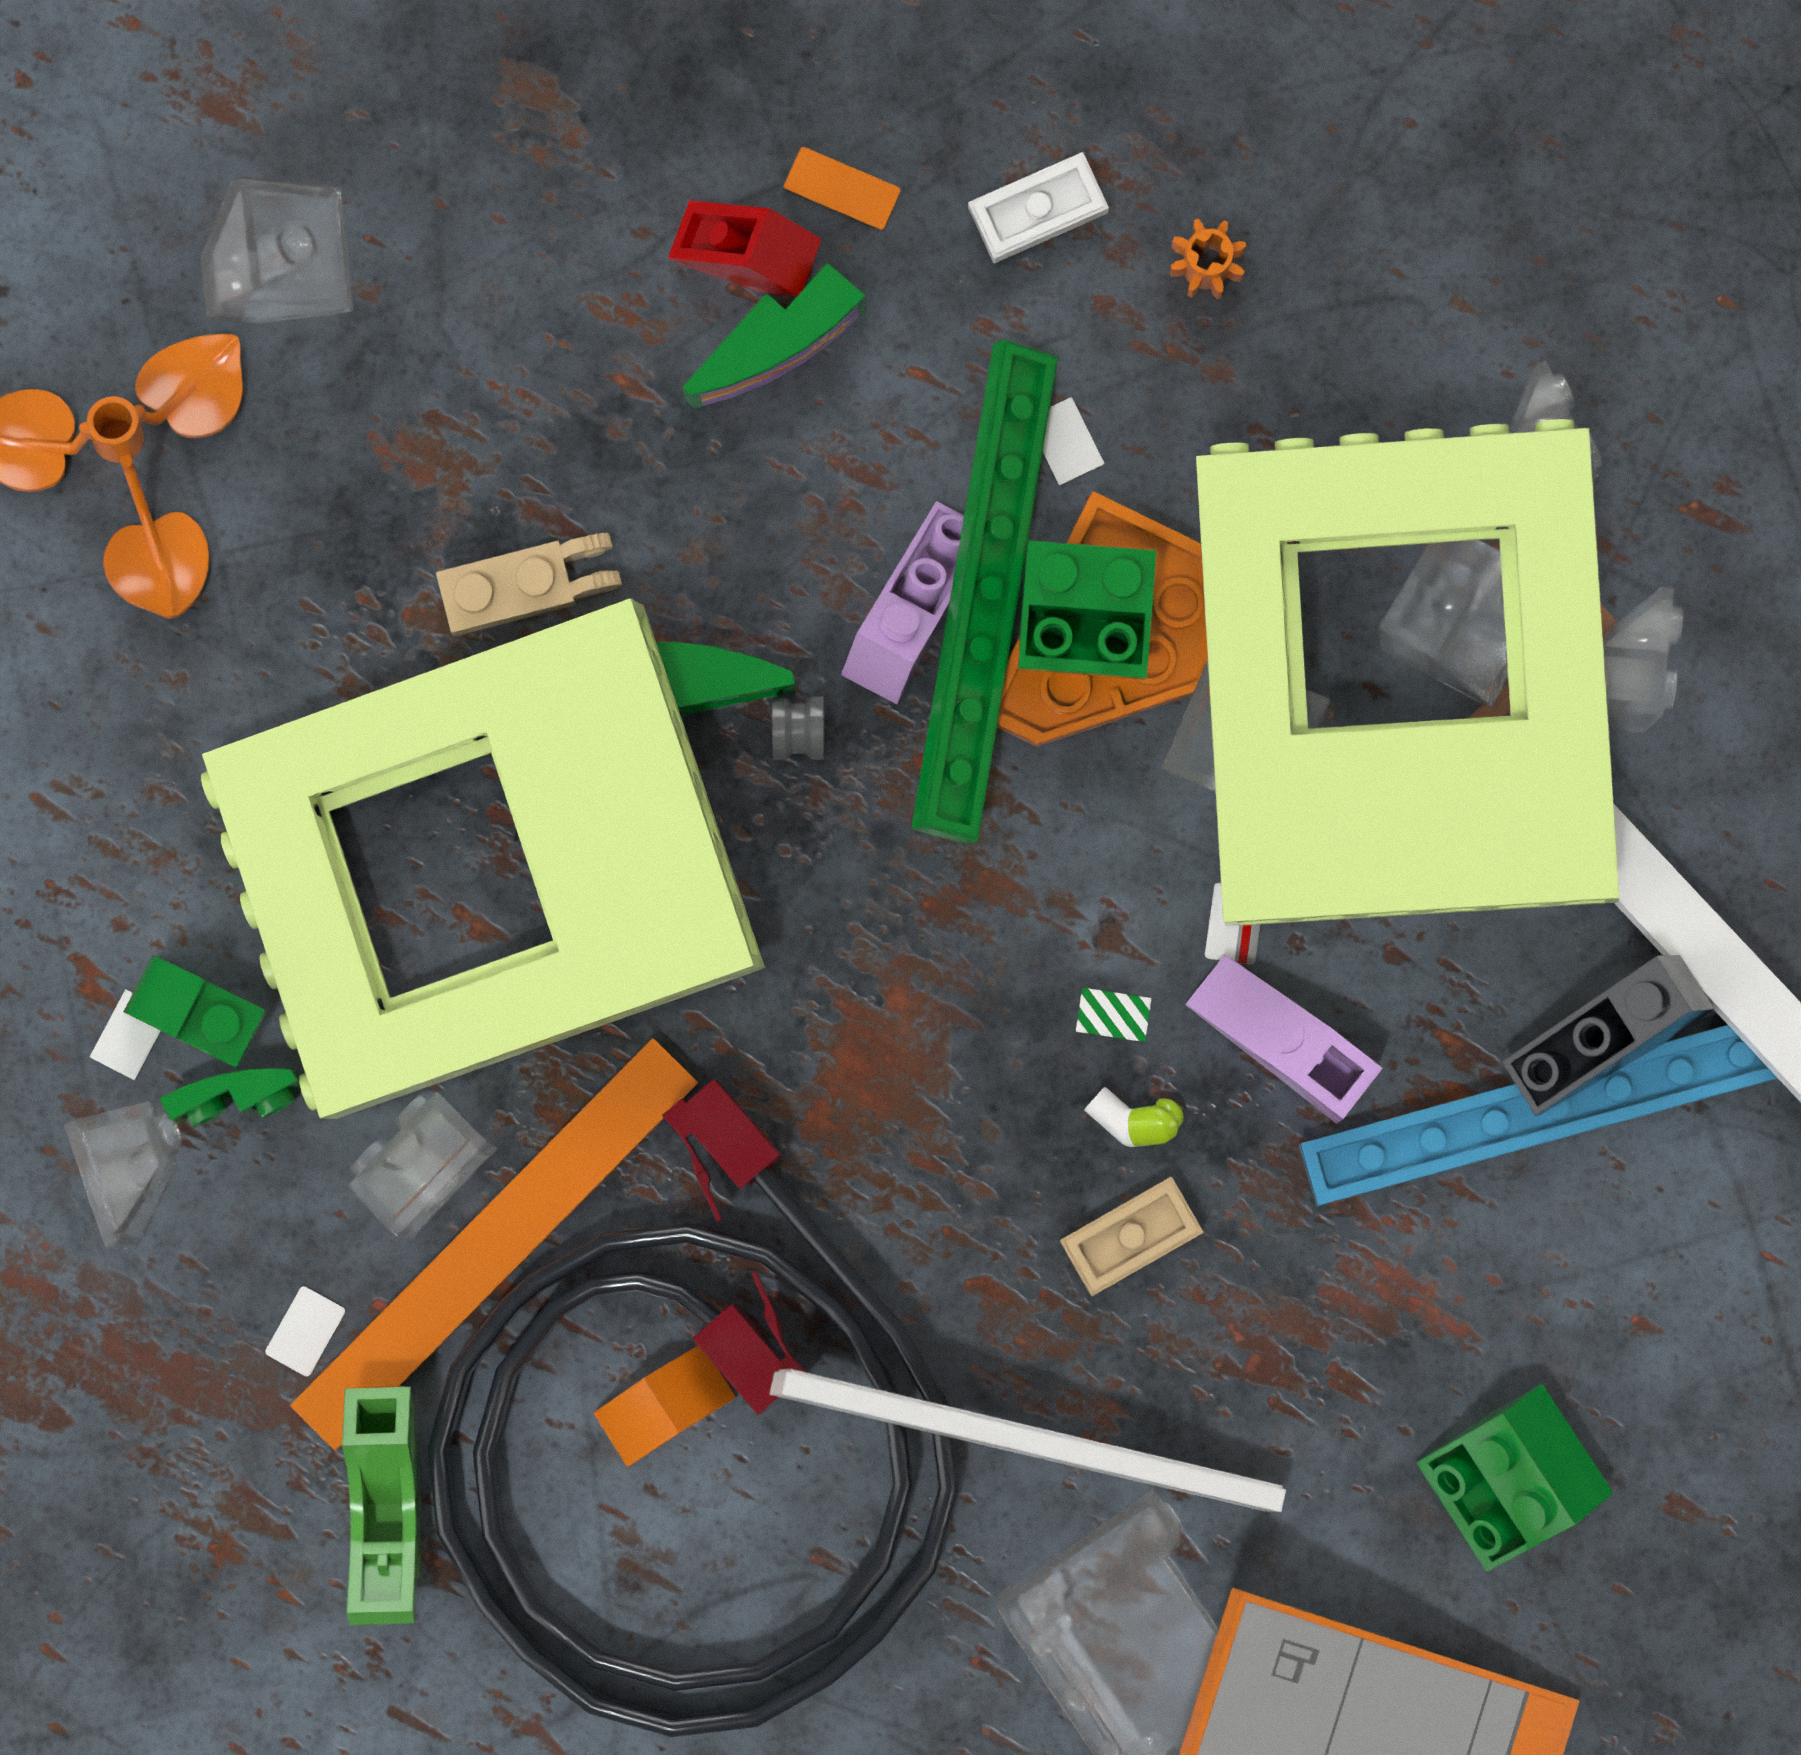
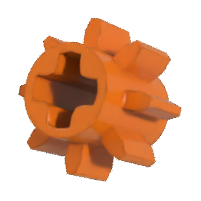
M1198 218L1194 220L1193 236L1189 241L1183 237L1174 236L1171 248L1176 253L1183 255L1184 259L1174 262L1170 266L1169 273L1171 277L1182 275L1186 277L1189 282L1187 296L1192 298L1199 288L1211 289L1212 294L1218 300L1222 298L1223 282L1226 278L1236 282L1242 281L1245 271L1241 266L1232 263V259L1243 255L1247 245L1246 242L1242 241L1231 243L1226 235L1228 230L1227 221L1224 220L1217 230L1204 229L1203 223ZM1208 248L1218 252L1217 263L1213 262L1208 270L1197 266L1199 256H1203Z

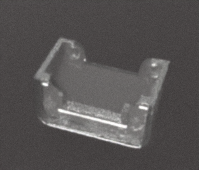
M1153 1488L1000 1591L997 1596V1605L1005 1624L1093 1755H1179L1219 1630L1169 1557L1180 1546L1179 1531L1181 1524L1173 1508L1165 1501L1160 1500Z

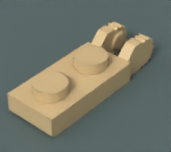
M596 533L569 540L561 545L559 541L436 572L451 634L459 636L575 606V600L618 589V587H621L622 582L617 570L595 572L570 582L565 565L567 562L602 555L605 551L612 549L610 535L608 533Z

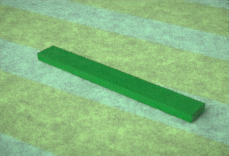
M1005 339L994 343L992 347L911 826L913 830L967 845L978 842L1058 361L1056 356Z

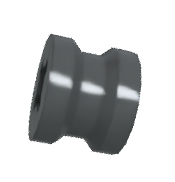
M811 696L805 703H792L787 697H773V760H787L792 754H806L811 760H824V696Z

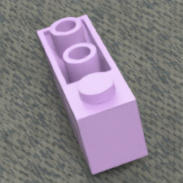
M938 501L935 502L858 630L841 673L842 676L898 704L947 616L964 515Z
M1227 955L1221 958L1185 1004L1336 1124L1344 1119L1383 1069L1331 1027Z

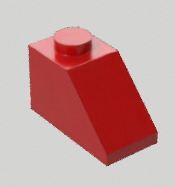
M689 200L668 258L683 266L760 293L797 297L802 292L812 272L813 261L822 239L770 208Z

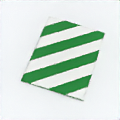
M1082 988L1076 1032L1145 1042L1152 998Z

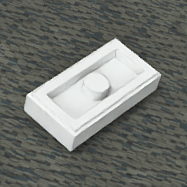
M1083 152L968 202V209L993 263H997L1106 215L1109 211V207Z

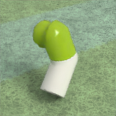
M1106 1087L1084 1109L1119 1142L1128 1147L1165 1144L1176 1137L1178 1128L1184 1120L1181 1107L1173 1100L1167 1098L1159 1099L1154 1106L1130 1109Z

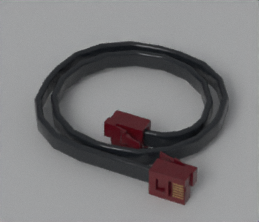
M713 1079L688 1102L681 1098L662 1116L682 1138L692 1157V1169L717 1222L722 1221L723 1218L710 1191L711 1177L689 1140L693 1135L739 1189L746 1190L753 1183L758 1185L890 1339L924 1401L949 1407L947 1398L906 1326L773 1173L771 1168L784 1156L719 1081ZM691 1223L604 1233L526 1277L503 1297L450 1365L427 1447L437 1536L478 1610L522 1662L588 1714L671 1738L758 1727L835 1683L883 1641L936 1572L959 1489L953 1438L932 1433L939 1488L917 1565L872 1623L822 1667L753 1706L674 1715L600 1694L541 1647L498 1597L459 1527L451 1445L472 1372L518 1313L543 1291L609 1253L690 1243L762 1263L825 1313L844 1335L874 1389L901 1395L861 1323L837 1296L773 1246ZM643 1271L590 1277L549 1300L495 1370L473 1449L482 1538L524 1614L592 1668L673 1691L761 1681L835 1639L891 1567L913 1487L907 1429L905 1426L885 1422L893 1484L871 1562L825 1621L755 1660L678 1669L604 1648L542 1598L505 1532L496 1459L498 1442L517 1376L562 1318L599 1295L640 1291L676 1301L706 1325L692 1339L753 1411L759 1415L781 1398L770 1395L775 1372H779L781 1369L808 1372L791 1353L783 1339V1326L757 1271L752 1273V1277L765 1304L763 1316L786 1354L784 1358L738 1304H731L722 1312L686 1283Z

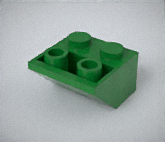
M1028 540L1018 670L1147 680L1157 550Z
M1543 1384L1493 1411L1416 1462L1486 1572L1574 1526L1614 1494Z

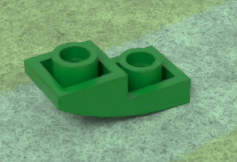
M275 1068L248 1069L224 1073L181 1087L159 1098L171 1121L181 1125L189 1120L193 1128L201 1126L227 1111L223 1101L231 1096L241 1113L249 1116L258 1111L261 1118L264 1119L282 1111L296 1101L292 1092L300 1088L299 1073L291 1069Z

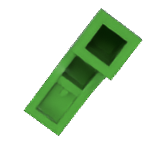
M345 1388L342 1449L347 1467L350 1494L351 1538L347 1601L349 1624H414L417 1578H420L421 1494L417 1428L411 1388Z

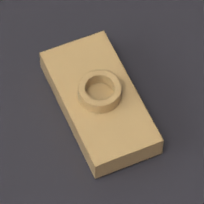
M1171 1176L1066 1236L1059 1242L1092 1297L1204 1232Z

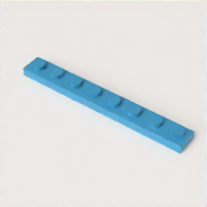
M1726 1025L1665 1042L1539 1116H1535L1516 1084L1304 1142L1299 1144V1148L1317 1207L1778 1078L1730 1026Z

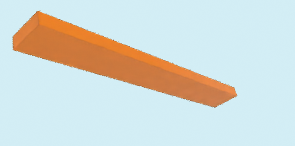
M652 1038L295 1399L290 1407L334 1451H338L342 1447L345 1388L401 1387L664 1120L662 1115L681 1098L685 1099L699 1083Z

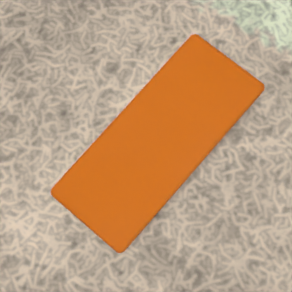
M806 147L800 148L784 184L786 190L880 230L884 229L901 191L899 187Z

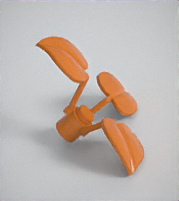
M234 334L198 336L178 342L159 351L143 365L135 384L136 395L139 401L145 407L155 412L145 411L142 405L133 406L128 400L121 397H105L97 401L90 408L87 422L80 424V433L72 442L71 440L76 430L75 419L70 408L59 396L45 390L27 389L19 390L0 398L1 484L25 492L42 491L55 486L65 474V454H78L90 439L97 453L102 458L110 462L121 463L142 525L123 527L111 537L103 558L105 575L112 589L126 602L167 619L181 616L194 604L201 594L209 570L210 555L208 543L199 525L187 514L172 512L161 516L153 522L132 459L141 451L144 444V432L141 423L157 426L167 419L172 430L178 435L187 438H202L222 431L233 421L241 407L243 397L241 344L238 336Z

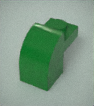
M152 955L123 1012L238 1069L267 1011L172 963Z

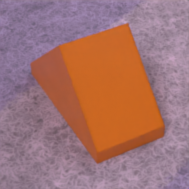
M696 1346L644 1377L593 1414L628 1468L737 1397L718 1368L700 1347Z

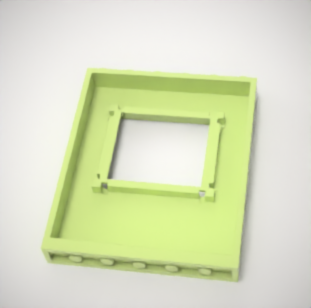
M1555 419L1535 423V432L1509 434V426L1506 424H1486L1471 427L1469 437L1444 438V431L1442 429H1418L1405 432V441L1379 443L1377 434L1360 433L1340 437V446L1314 448L1313 439L1291 438L1276 441L1275 450L1249 452V444L1223 443L1211 446L1210 455L1196 456L1223 922L1226 926L1618 903L1619 883L1589 428L1575 429L1574 420ZM1497 527H1509V529L1496 530ZM1487 539L1500 540L1511 716L1308 729L1298 568L1299 552ZM1290 541H1300L1299 544H1287Z
M631 598L202 754L207 771L201 774L202 786L211 806L214 809H220L227 830L221 833L222 848L231 867L234 869L239 868L246 892L240 894L242 910L249 925L253 929H259L266 952L260 954L261 968L269 986L272 989L278 988L285 1012L279 1016L281 1030L288 1046L292 1050L298 1049L305 1073L299 1075L301 1092L308 1107L312 1111L317 1109L320 1118L338 1119L765 968L644 605ZM479 736H487V737L482 738V739H480V740H476V737H479ZM492 754L553 941L391 998L330 811ZM328 791L333 792V793L327 794V795H325V796H323V794H322V793L328 792ZM314 807H319L321 816L316 814ZM377 1000H382L385 1010L380 1009Z

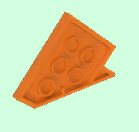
M1092 491L1067 541L1068 544L1157 550L1147 680L1018 670L1019 637L1007 662L997 728L1035 747H1040L1210 690L1201 543Z

